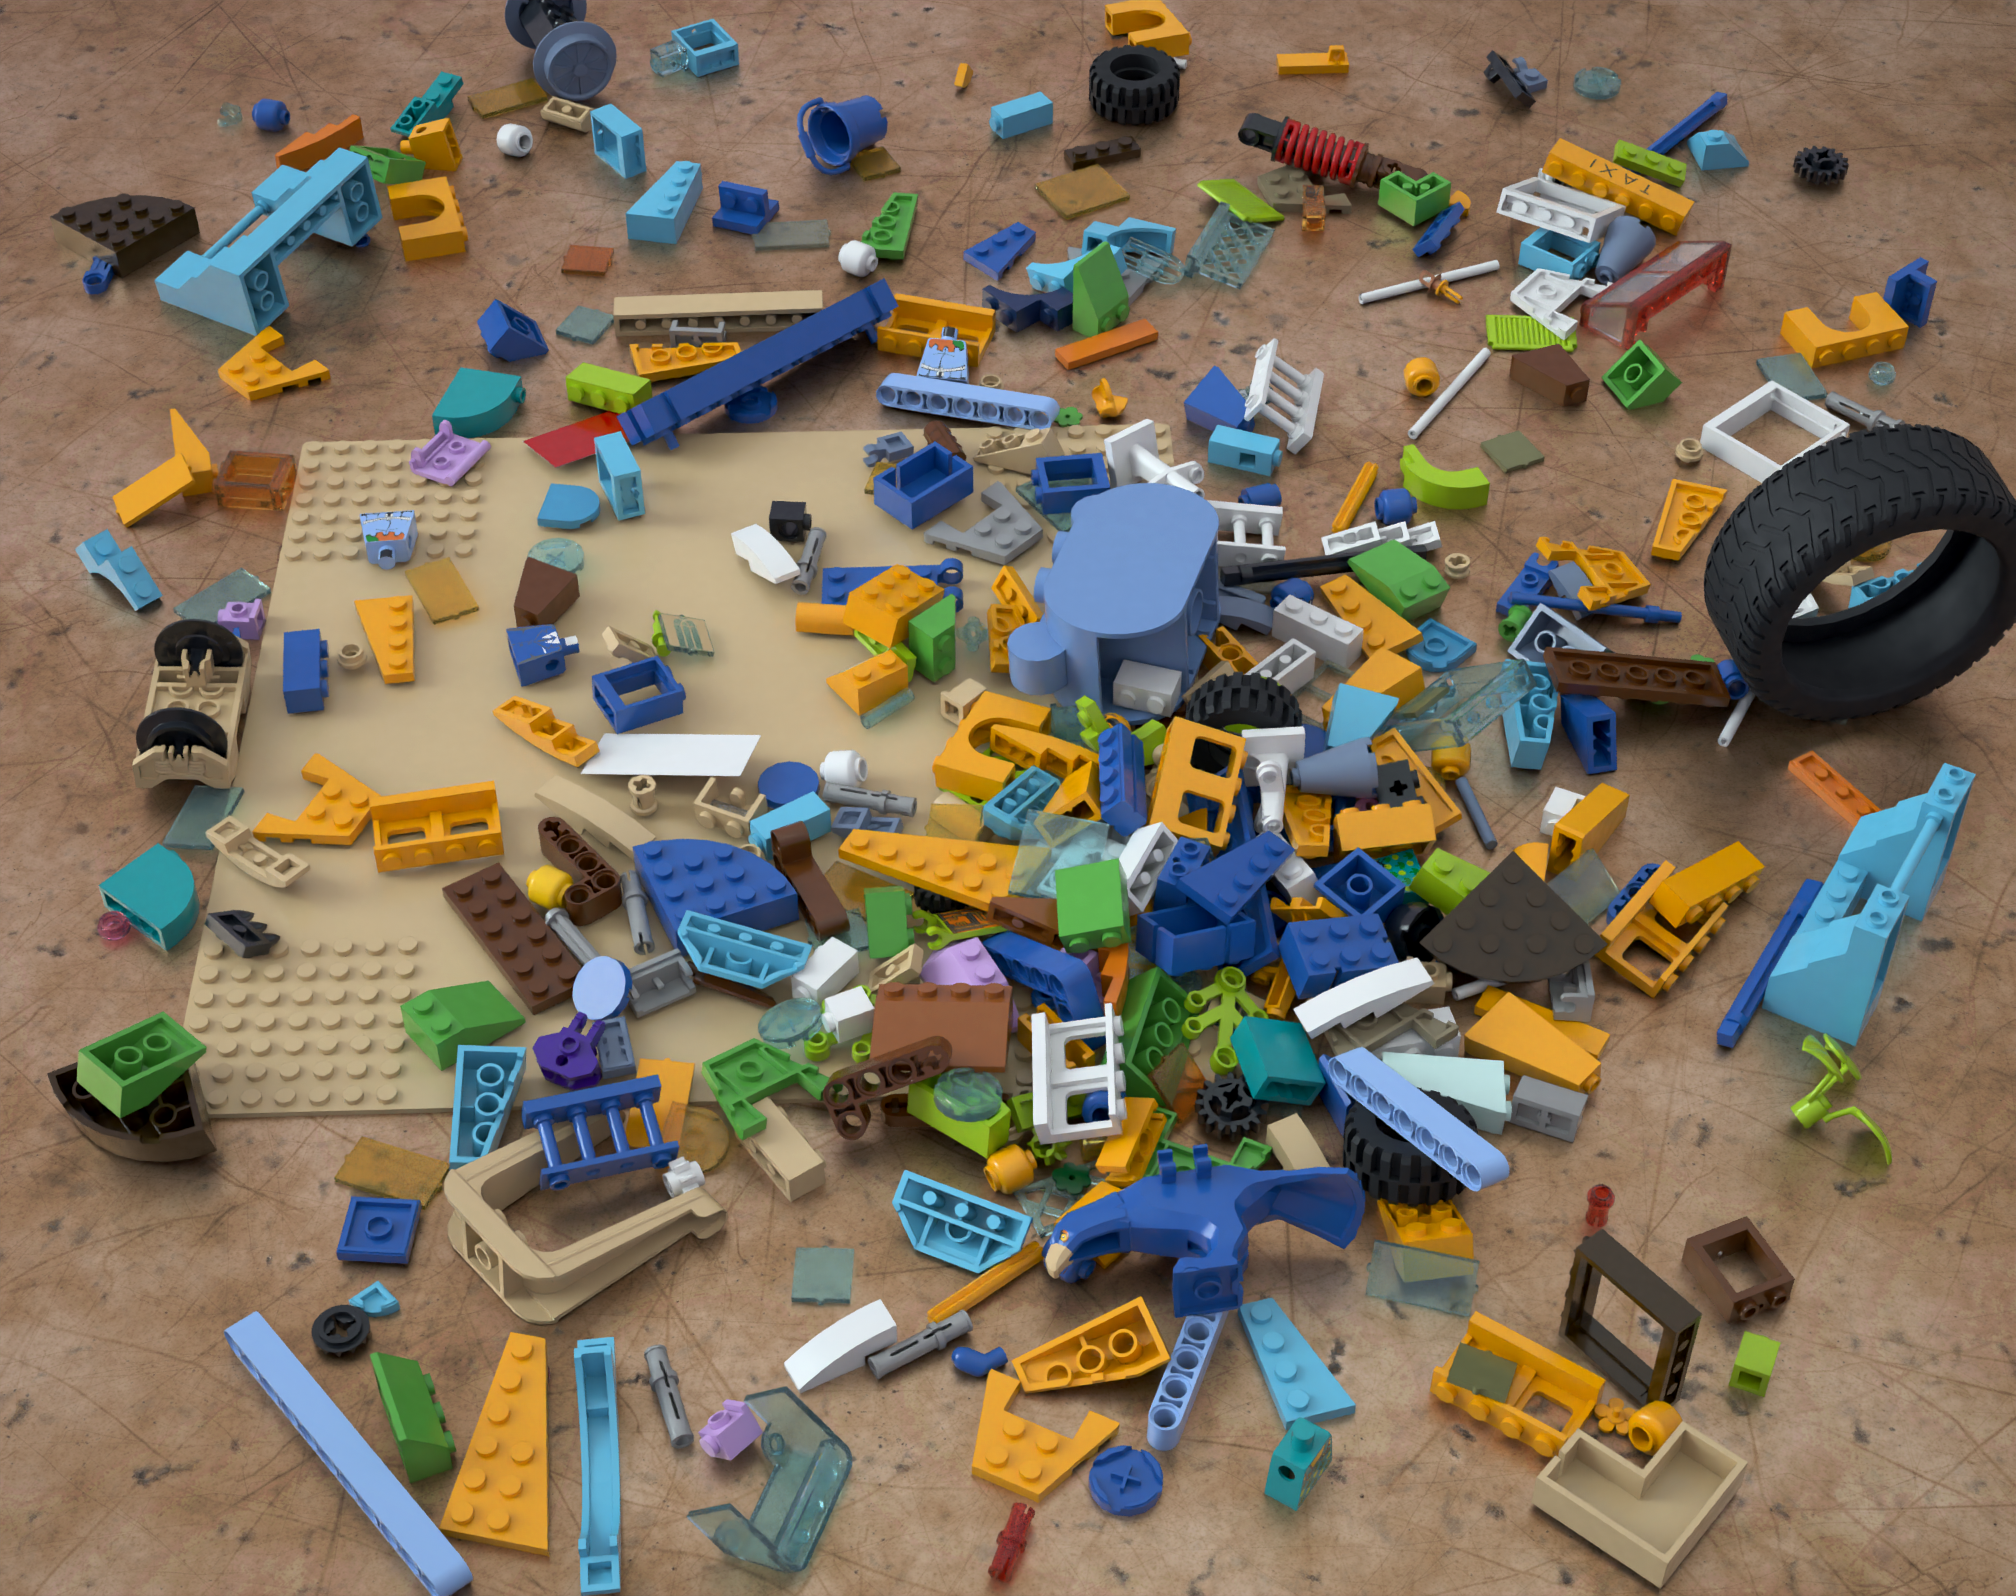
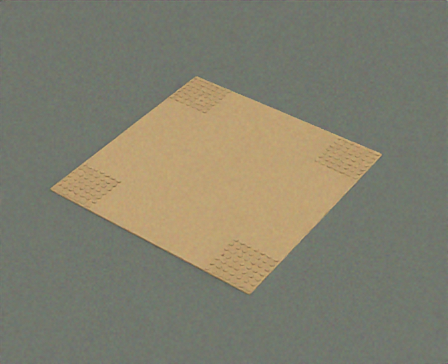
M1154 423L1159 459L1168 466L1174 467L1170 426L1168 424ZM1135 424L1050 426L1065 453L1064 456L1102 453L1111 489L1104 439ZM996 426L990 428H949L952 436H955L957 439V443L962 446V450L967 457L966 462L973 466V493L913 530L874 504L873 478L891 467L896 469V464L907 457L891 462L883 458L877 466L867 467L863 462V458L869 456L863 450V447L868 444H877V438L902 431L914 446V453L928 446V442L923 436L924 429L674 434L680 446L673 450L669 449L663 436L645 446L641 441L634 445L627 442L641 470L645 514L618 521L599 483L596 454L555 468L523 442L533 437H478L470 439L479 443L486 440L490 443L491 448L453 486L416 475L410 469L409 461L411 460L412 450L416 447L422 449L431 439L341 440L304 443L226 817L230 815L248 826L252 837V831L267 813L296 821L324 786L304 780L301 770L311 757L318 753L381 796L494 780L504 854L378 873L373 849L375 842L373 820L371 818L352 845L312 844L311 839H295L293 843L281 842L280 838L266 837V842L260 841L282 856L290 852L310 865L311 870L287 887L281 888L270 886L255 879L219 851L205 921L208 913L231 910L249 911L255 914L251 921L268 925L263 933H272L281 937L270 948L269 954L242 958L236 955L235 951L223 940L217 938L216 934L204 922L183 1028L207 1047L206 1053L195 1064L209 1118L453 1112L456 1063L443 1071L434 1064L406 1033L400 1006L428 990L488 980L520 1012L526 1023L486 1045L527 1047L526 1070L511 1111L522 1110L523 1101L573 1092L545 1080L532 1049L538 1037L558 1033L562 1030L563 1026L569 1027L578 1013L573 997L533 1015L443 897L442 891L443 887L499 862L545 921V915L550 910L529 899L526 881L529 874L533 870H538L541 866L548 864L555 867L541 852L538 825L545 818L559 816L534 796L554 775L571 781L605 799L656 836L654 841L698 839L727 843L739 848L741 845L750 844L747 837L734 838L724 829L716 826L708 829L696 820L693 803L710 777L717 779L719 794L729 797L733 789L737 787L744 791L746 803L753 805L759 796L758 781L760 775L768 767L788 761L799 762L811 767L817 773L820 785L818 797L823 801V790L826 781L822 780L820 776L821 763L825 762L829 752L855 750L861 757L865 758L868 767L867 779L862 782L859 788L879 792L888 790L891 791V794L917 798V809L914 817L895 813L883 815L879 814L876 810L870 809L872 817L901 818L904 826L901 834L961 840L931 819L932 805L937 797L944 793L936 787L935 773L932 772L933 762L936 756H940L944 751L949 737H953L958 730V725L941 715V692L944 690L951 692L955 686L971 678L986 687L988 692L1051 708V733L1049 736L1062 739L1094 752L1079 735L1086 728L1081 724L1076 715L1070 713L1057 701L1053 693L1040 696L1020 692L1012 685L1010 673L991 672L987 611L991 604H1001L991 587L1004 565L972 556V551L959 548L957 551L946 549V544L935 541L934 545L924 541V532L940 521L964 533L994 512L996 509L981 501V492L997 481L1001 482L1043 529L1042 539L1006 564V566L1014 567L1034 598V585L1037 573L1041 567L1052 568V549L1055 536L1058 531H1070L1072 527L1071 513L1043 515L1041 504H1036L1035 487L1037 486H1032L1031 474L975 462L973 459L979 449V445L984 440L1004 438L1012 433L1017 435L1027 433L1031 429ZM1091 478L1048 481L1049 488L1092 485ZM1143 479L1137 483H1148L1149 481ZM551 483L586 487L594 491L599 497V516L593 522L589 520L580 524V528L538 526L537 517ZM772 501L806 502L807 514L812 515L811 528H822L827 534L817 563L818 572L816 577L812 579L807 594L800 595L792 590L791 585L795 577L775 584L752 572L749 561L736 554L731 533L754 524L759 525L770 533L769 515ZM414 510L418 535L410 560L407 562H395V566L389 570L382 569L378 564L369 563L360 514ZM806 531L804 542L778 541L795 563L801 560L810 531ZM528 557L577 574L580 597L553 625L556 628L559 639L576 635L580 652L564 656L566 666L564 673L521 687L509 651L506 629L517 628L514 602L525 561ZM948 558L960 560L963 564L962 581L955 585L938 583V586L942 588L955 586L963 591V608L956 612L955 669L935 682L914 669L912 681L908 682L907 693L859 716L826 683V678L874 655L854 635L796 632L795 616L797 603L822 602L823 568L894 566L896 564L903 566L941 565ZM947 570L946 572H948V573H956V572H958V571H956V570ZM412 595L414 602L415 681L385 684L373 650H371L368 637L366 632H364L360 617L355 609L354 600ZM1037 603L1040 607L1041 612L1044 614L1045 604ZM658 610L661 614L680 616L679 618L683 620L686 618L704 620L713 651L703 650L697 627L692 621L688 620L686 622L689 626H694L691 627L697 649H693L695 646L689 627L682 626L689 647L686 648V642L680 626L682 620L674 619V627L680 646L670 645L671 653L665 657L659 656L656 647L652 644V635L654 634L653 623L655 622L652 616L654 611ZM610 626L651 645L663 664L670 667L673 678L677 683L682 684L686 693V699L683 700V714L620 734L761 735L740 776L648 775L656 782L654 796L658 801V809L651 815L638 816L631 811L630 803L633 798L628 789V783L633 777L639 775L581 774L588 760L579 767H575L553 757L511 730L494 716L493 710L513 696H518L552 708L556 719L573 724L577 735L597 742V745L604 733L617 734L593 700L592 676L613 670L609 663L613 655L607 650L608 645L602 636V633ZM320 629L322 640H327L329 647V658H324V660L328 661L329 677L324 678V680L327 679L329 697L324 698V710L288 714L283 694L284 632ZM908 637L901 642L909 649ZM350 642L360 644L367 653V661L357 669L341 667L337 661V654L342 645ZM1198 673L1194 680L1193 686L1199 681ZM651 685L620 695L619 697L626 706L661 695L655 685ZM1131 725V732L1135 731V725ZM990 742L978 746L975 750L979 753L984 752L990 747ZM995 752V753H993L990 757L1001 756V755H999V754H997V753ZM1015 763V771H1022L1023 769H1025ZM1151 769L1145 770V776L1150 773ZM1045 770V772H1047L1048 774L1059 779L1061 784L1065 780L1057 776L1056 774L1048 770ZM1183 793L1181 801L1188 807L1186 793ZM971 797V799L977 803L983 801L981 799ZM823 801L830 808L831 826L840 807H854ZM768 807V812L774 810V809ZM479 822L454 826L451 828V835L488 830V824ZM571 827L618 872L619 876L626 871L628 881L631 880L629 870H635V863L614 844L607 848L588 831L581 835ZM417 831L392 835L388 838V844L426 839L425 832ZM831 831L811 841L812 856L843 905L850 922V931L834 936V938L858 950L859 973L837 993L839 994L851 990L857 985L868 986L870 971L892 958L870 959L864 888L903 886L905 893H910L912 913L920 910V907L917 908L915 904L914 885L839 858L838 848L846 838ZM996 834L985 841L986 843L1035 848L1040 843V841L1009 840ZM1076 835L1059 846L1063 848L1068 847ZM773 859L770 860V861H767L768 863H770L771 865H773V866L775 867V864H774V860H773ZM1048 862L1029 889L1034 893V898H1041L1043 896L1037 893V889L1052 870L1054 864ZM1154 894L1153 898L1151 897V899L1153 900V907H1154L1155 894ZM648 897L646 910L655 948L651 953H648L647 946L644 944L646 955H639L634 951L628 913L623 904L589 925H575L601 956H608L619 960L628 969L674 950ZM799 909V920L764 931L812 945L809 958L819 946H823L829 940L826 939L819 942ZM906 915L907 928L920 926L924 922V918L914 919L912 915ZM914 931L915 944L924 950L923 967L933 952L927 946V943L935 942L938 939V934L929 936L927 933L919 934ZM555 933V935L558 937V939L562 942V944L566 947V949L569 951V953L573 956V958L577 961V963H578V964L580 965V967L582 968V967H583V964L577 959V957L571 952V950L565 945V943H564V942L559 938V936ZM997 933L976 937L982 942ZM690 955L683 957L686 962H693ZM1213 966L1210 970L1186 972L1183 976H1168L1189 994L1191 991H1200L1213 984L1218 967ZM791 975L763 989L754 987L773 997L783 1012L694 983L696 986L695 994L637 1018L627 1004L620 1015L615 1017L625 1016L636 1072L638 1071L640 1058L655 1060L670 1058L671 1061L695 1063L688 1106L720 1105L701 1073L702 1063L753 1038L791 1054L790 1060L798 1064L805 1065L810 1063L819 1067L818 1073L830 1078L834 1072L857 1064L852 1058V1046L855 1042L860 1041L862 1037L861 1035L832 1045L830 1056L823 1061L815 1062L809 1060L804 1054L805 1038L813 1031H821L825 1034L828 1032L823 1025L822 1009L817 1012L807 1005H801L793 998ZM1005 977L1008 985L1012 986L1013 999L1019 1017L1027 1013L1031 1016L1029 1022L1032 1023V1014H1035L1037 1008L1031 1002V993L1034 989ZM1211 1000L1206 1002L1199 1016L1208 1011ZM587 1018L586 1025L581 1034L586 1036L592 1027V1022L595 1021ZM1219 1022L1205 1028L1198 1039L1190 1041L1174 1093H1196L1198 1089H1203L1205 1080L1214 1083L1216 1074L1211 1070L1209 1059L1217 1047ZM1017 1031L1011 1033L1005 1073L975 1072V1078L982 1086L988 1085L992 1091L1004 1092L1009 1097H1012L1014 1091L1020 1087H1033L1032 1054L1017 1040ZM1106 1044L1093 1051L1095 1053V1066L1101 1065ZM597 1051L596 1058H597L598 1063H599V1066H600V1061H599V1056H598V1051ZM1239 1063L1232 1072L1235 1079H1239L1243 1074ZM871 1072L864 1074L865 1079L869 1083L878 1084L880 1082L876 1074ZM637 1073L603 1079L602 1077L597 1087L636 1079ZM1227 1075L1221 1076L1222 1079H1227ZM794 1083L768 1096L774 1104L825 1102L824 1100H817L798 1083ZM843 1085V1090L837 1094L847 1095L849 1094L848 1089ZM909 1085L866 1101H882L884 1097L890 1094L908 1093Z

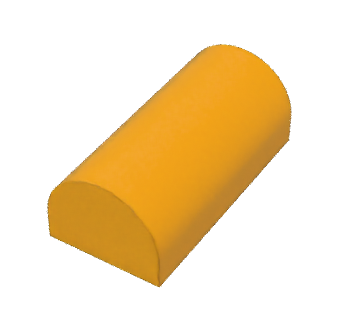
M797 603L795 616L796 632L854 635L855 629L842 623L846 605Z

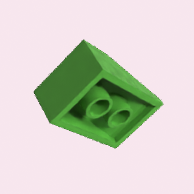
M1104 241L1073 266L1072 330L1087 337H1092L1112 330L1119 323L1126 320L1130 311L1128 307L1129 295L1110 244Z
M1395 539L1350 558L1347 562L1369 593L1406 621L1440 608L1450 590V586L1434 565Z
M489 980L428 990L400 1006L406 1033L441 1071L457 1063L458 1045L486 1046L526 1023L525 1018Z
M163 1011L78 1051L77 1082L116 1116L122 1118L149 1105L206 1053L207 1047Z

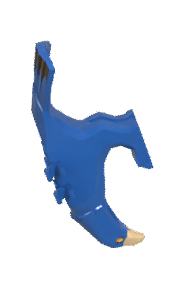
M1207 1144L1193 1146L1195 1169L1176 1172L1172 1149L1158 1150V1175L1143 1177L1118 1192L1114 1191L1103 1198L1067 1213L1055 1225L1049 1241V1250L1045 1264L1049 1275L1055 1279L1058 1278L1059 1274L1067 1266L1073 1263L1107 1254L1134 1251L1177 1257L1179 1259L1173 1268L1172 1279L1175 1318L1239 1309L1243 1302L1244 1290L1240 1282L1244 1281L1243 1274L1248 1268V1232L1255 1225L1282 1220L1345 1249L1355 1239L1358 1227L1361 1226L1362 1217L1365 1213V1190H1363L1361 1180L1358 1179L1357 1172H1353L1349 1168L1313 1167L1290 1171H1259L1231 1165L1212 1167L1211 1157H1208Z

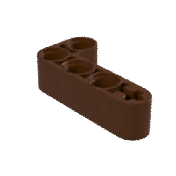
M559 817L543 819L538 825L541 852L557 869L570 874L574 882L565 891V903L569 920L576 926H586L620 907L622 904V890L618 872L563 819Z
M800 820L771 830L770 835L775 868L787 878L797 892L798 909L816 939L820 942L832 936L850 931V922L843 905L812 856L809 833L803 821Z
M932 1036L834 1072L824 1087L823 1098L839 1135L847 1140H857L863 1136L871 1120V1112L866 1100L944 1072L953 1052L950 1042L944 1037ZM933 1050L935 1055L941 1054L940 1060H937L936 1056L928 1057L930 1051ZM905 1061L911 1066L912 1071L907 1073L901 1072L897 1069L895 1063ZM874 1073L879 1077L880 1082L878 1084H871L865 1079L864 1074ZM833 1085H844L848 1089L849 1094H837L833 1089ZM855 1115L861 1120L862 1124L853 1126L848 1123L846 1116Z

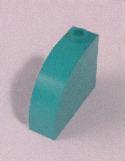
M460 367L432 414L435 435L439 432V425L443 420L451 423L453 434L468 439L489 434L504 426L514 416L520 404H523L525 401L526 389L522 386L521 376Z
M159 843L98 885L105 908L166 951L170 950L187 936L199 915L200 902L191 870L174 850L169 851Z

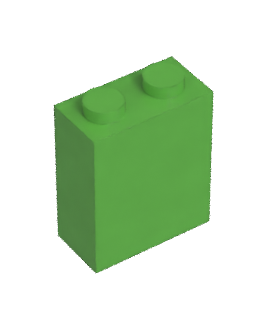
M1119 858L1055 870L1059 938L1067 954L1084 953L1090 949L1101 947L1112 948L1131 942L1127 877Z

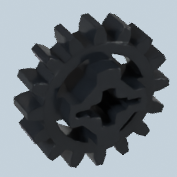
M1813 146L1811 150L1805 147L1803 152H1797L1793 167L1794 173H1799V178H1807L1806 182L1816 183V185L1824 182L1826 185H1829L1831 181L1837 184L1839 179H1845L1849 164L1847 163L1848 158H1843V153L1836 154L1835 149L1826 148L1825 146L1821 149Z
M1228 1072L1227 1079H1222L1219 1074H1216L1214 1083L1205 1080L1203 1089L1197 1090L1195 1100V1113H1198L1197 1122L1198 1124L1206 1123L1205 1132L1207 1133L1214 1130L1218 1131L1217 1139L1221 1140L1224 1134H1228L1231 1141H1235L1238 1134L1249 1138V1130L1255 1133L1260 1132V1124H1265L1267 1120L1269 1101L1253 1099L1244 1074L1239 1079H1235L1232 1072Z

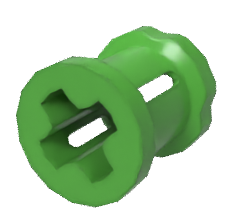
M1512 605L1508 610V617L1503 619L1498 625L1499 634L1504 639L1514 642L1533 614L1532 611L1525 605Z

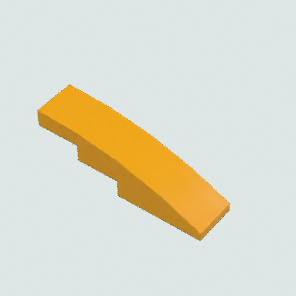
M513 696L493 710L496 718L522 738L553 757L575 767H579L600 752L596 741L577 735L574 725L556 719L550 707Z
M994 724L991 727L990 750L1027 770L1035 765L1043 771L1048 770L1065 779L1069 774L1091 760L1099 768V754L1081 746L1026 729Z

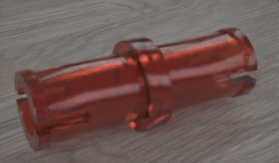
M1013 1503L1005 1529L1000 1531L997 1536L996 1543L998 1547L991 1566L988 1568V1574L993 1578L996 1571H999L996 1577L998 1581L1009 1582L1011 1580L1019 1554L1023 1553L1026 1549L1027 1541L1025 1538L1031 1521L1035 1516V1510L1032 1507L1028 1508L1027 1514L1024 1513L1027 1504Z

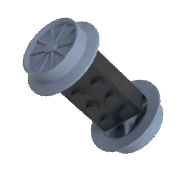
M507 0L504 14L507 29L517 42L528 48L536 49L533 58V71L537 82L543 90L561 99L580 101L597 95L607 86L616 65V47L610 35L603 28L584 21L587 10L586 0Z

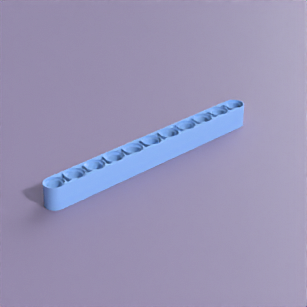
M255 1311L225 1329V1338L237 1357L432 1596H450L473 1580V1576L464 1559L259 1312Z

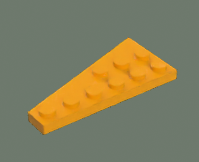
M853 829L838 848L839 858L986 912H988L992 897L1024 898L1051 860L1052 849L860 829Z
M510 1332L439 1526V1530L444 1536L550 1557L548 1541V1365L545 1338Z

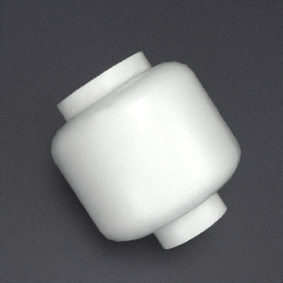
M511 123L506 124L500 128L497 134V146L506 155L522 157L528 154L532 148L533 137L530 130L525 126Z
M852 240L848 244H844L840 249L838 260L844 271L859 277H865L876 269L878 258L872 246Z
M855 750L829 752L825 762H822L820 765V776L826 783L831 782L859 788L862 782L867 779V762Z

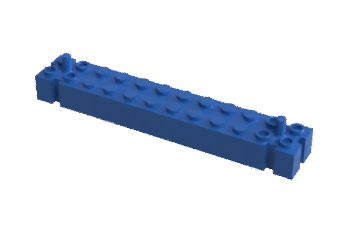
M885 278L616 417L631 445L641 441L645 446L663 436L669 449L673 450L680 446L673 430L862 331H865L871 344L877 342V331L873 325L891 317L890 311L899 306Z

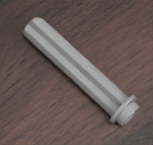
M553 908L547 912L545 924L559 936L583 966L593 958L601 956L569 920V914L565 909Z

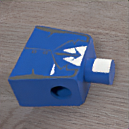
M552 624L506 629L509 651L521 687L564 673L566 670L564 656L580 652L576 635L559 639L556 628Z

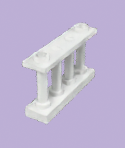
M1274 338L1267 345L1263 344L1256 352L1255 358L1257 360L1249 397L1245 402L1246 411L1244 419L1249 421L1258 412L1287 432L1289 437L1287 449L1296 454L1312 439L1324 373L1315 368L1309 375L1301 374L1276 356L1278 340ZM1273 367L1297 383L1298 389L1272 371ZM1271 383L1294 399L1295 405L1270 389L1269 384ZM1266 399L1290 415L1292 422L1265 404Z
M1207 500L1217 512L1219 530L1234 532V542L1218 541L1217 534L1218 566L1229 567L1284 560L1286 548L1274 546L1273 535H1279L1283 516L1282 507ZM1245 533L1262 534V545L1246 543Z

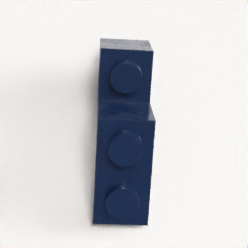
M991 285L982 289V308L996 310V319L1016 333L1038 321L1043 322L1057 332L1073 324V293L1064 287L1052 292L1034 295L1009 293Z

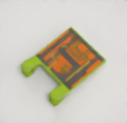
M975 907L931 914L924 910H916L912 913L914 919L924 918L922 925L913 926L915 932L919 934L927 933L929 936L938 934V939L935 942L927 943V946L932 950H940L953 940L1010 931L987 921L988 912Z

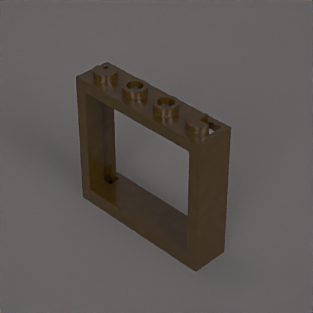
M1601 1229L1591 1237L1585 1236L1582 1244L1574 1250L1575 1257L1569 1272L1570 1281L1565 1292L1566 1300L1564 1310L1560 1315L1562 1319L1558 1335L1640 1408L1657 1400L1664 1401L1673 1406L1680 1400L1702 1313L1605 1230ZM1602 1275L1664 1328L1654 1369L1649 1367L1593 1318Z

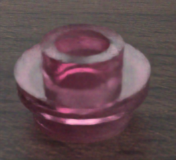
M110 911L103 914L97 926L99 936L109 941L125 937L131 929L129 919L119 911Z

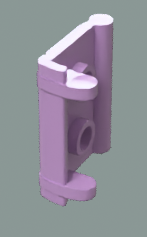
M443 420L439 425V432L422 449L416 447L412 450L411 460L409 461L410 469L416 475L453 486L491 448V445L486 440L479 443L453 434L451 423Z

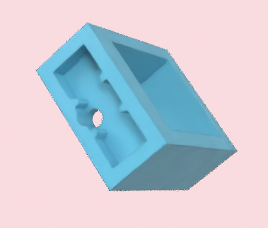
M714 19L671 31L673 52L697 77L739 65L737 42ZM711 43L714 45L697 51L693 50L694 48Z
M611 103L590 111L595 154L625 179L645 172L646 162L642 128Z
M1540 227L1521 242L1518 264L1533 271L1540 268L1570 274V279H1582L1590 269L1597 266L1601 242L1595 240L1587 243ZM1552 248L1575 258V260L1570 262L1547 251Z
M621 431L595 437L594 444L599 483L618 521L644 515L645 507L641 470Z

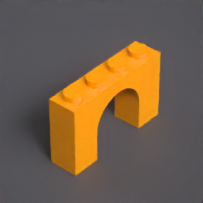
M1130 0L1105 5V27L1113 36L1128 33V45H1144L1147 48L1151 46L1158 51L1166 52L1171 57L1189 55V45L1192 44L1190 32L1184 28L1182 23L1177 20L1161 0Z
M446 176L387 186L394 220L417 216L437 217L428 222L398 227L405 262L466 252L464 242L469 241L467 229L464 226L454 186H449Z
M1877 292L1854 296L1849 319L1860 331L1843 332L1831 329L1824 325L1808 307L1784 312L1780 334L1807 365L1813 369L1902 349L1905 345L1909 326Z
M984 691L978 701L972 704L966 719L960 721L955 735L949 737L942 754L934 759L932 772L935 773L936 787L985 801L991 800L1015 780V763L983 755L975 749L984 743L990 742L991 727L994 724L1049 735L1051 733V708Z

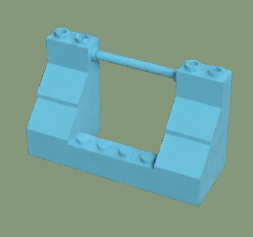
M339 147L325 161L320 159L307 172L282 164L251 192L255 208L203 255L186 251L154 280L161 301L257 336L289 307L278 268L281 262L313 233L353 246L383 218L368 157ZM261 215L268 216V218L264 222H262L252 233H250L248 236H241L231 247L228 248V246L238 236H240L249 226H251Z
M1944 763L1928 793L1899 801L1895 807L1865 815L1859 819L1839 854L1835 866L1771 973L1762 1009L1856 1046L1878 1005L1904 915L1922 922L1943 883L1976 774ZM1861 898L1867 900L1862 912L1851 916Z

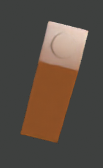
M992 897L987 913V921L1058 951L1064 948L1059 938L1057 899Z

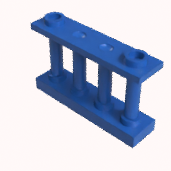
M658 1074L523 1101L521 1118L524 1129L535 1128L539 1130L548 1168L541 1169L540 1189L556 1191L565 1189L570 1184L650 1167L662 1169L668 1167L669 1162L677 1159L678 1141L663 1142L653 1107L654 1103L659 1102L662 1087ZM632 1107L640 1109L650 1146L630 1150L619 1111ZM606 1115L616 1149L615 1154L596 1157L586 1121L588 1116ZM564 1121L573 1123L582 1156L581 1161L562 1164L552 1128L554 1123Z

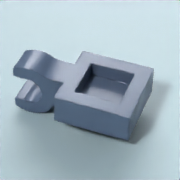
M1523 57L1512 60L1517 67L1513 70L1530 93L1547 88L1548 80L1537 69H1528Z
M902 431L877 438V444H868L863 447V450L869 456L863 458V462L867 467H875L883 458H886L889 462L900 460L914 454V446Z

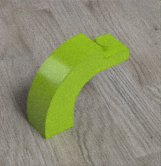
M1414 444L1404 446L1403 457L1400 459V468L1404 474L1403 487L1412 496L1427 504L1446 509H1471L1487 505L1490 482L1478 467L1462 471L1440 470L1430 465Z
M1084 695L1075 701L1079 712L1076 713L1077 717L1086 728L1079 735L1092 750L1099 754L1098 737L1104 730L1110 727L1096 702ZM1154 719L1131 732V735H1136L1143 742L1144 766L1154 764L1152 758L1153 751L1157 746L1164 744L1167 731L1163 724Z

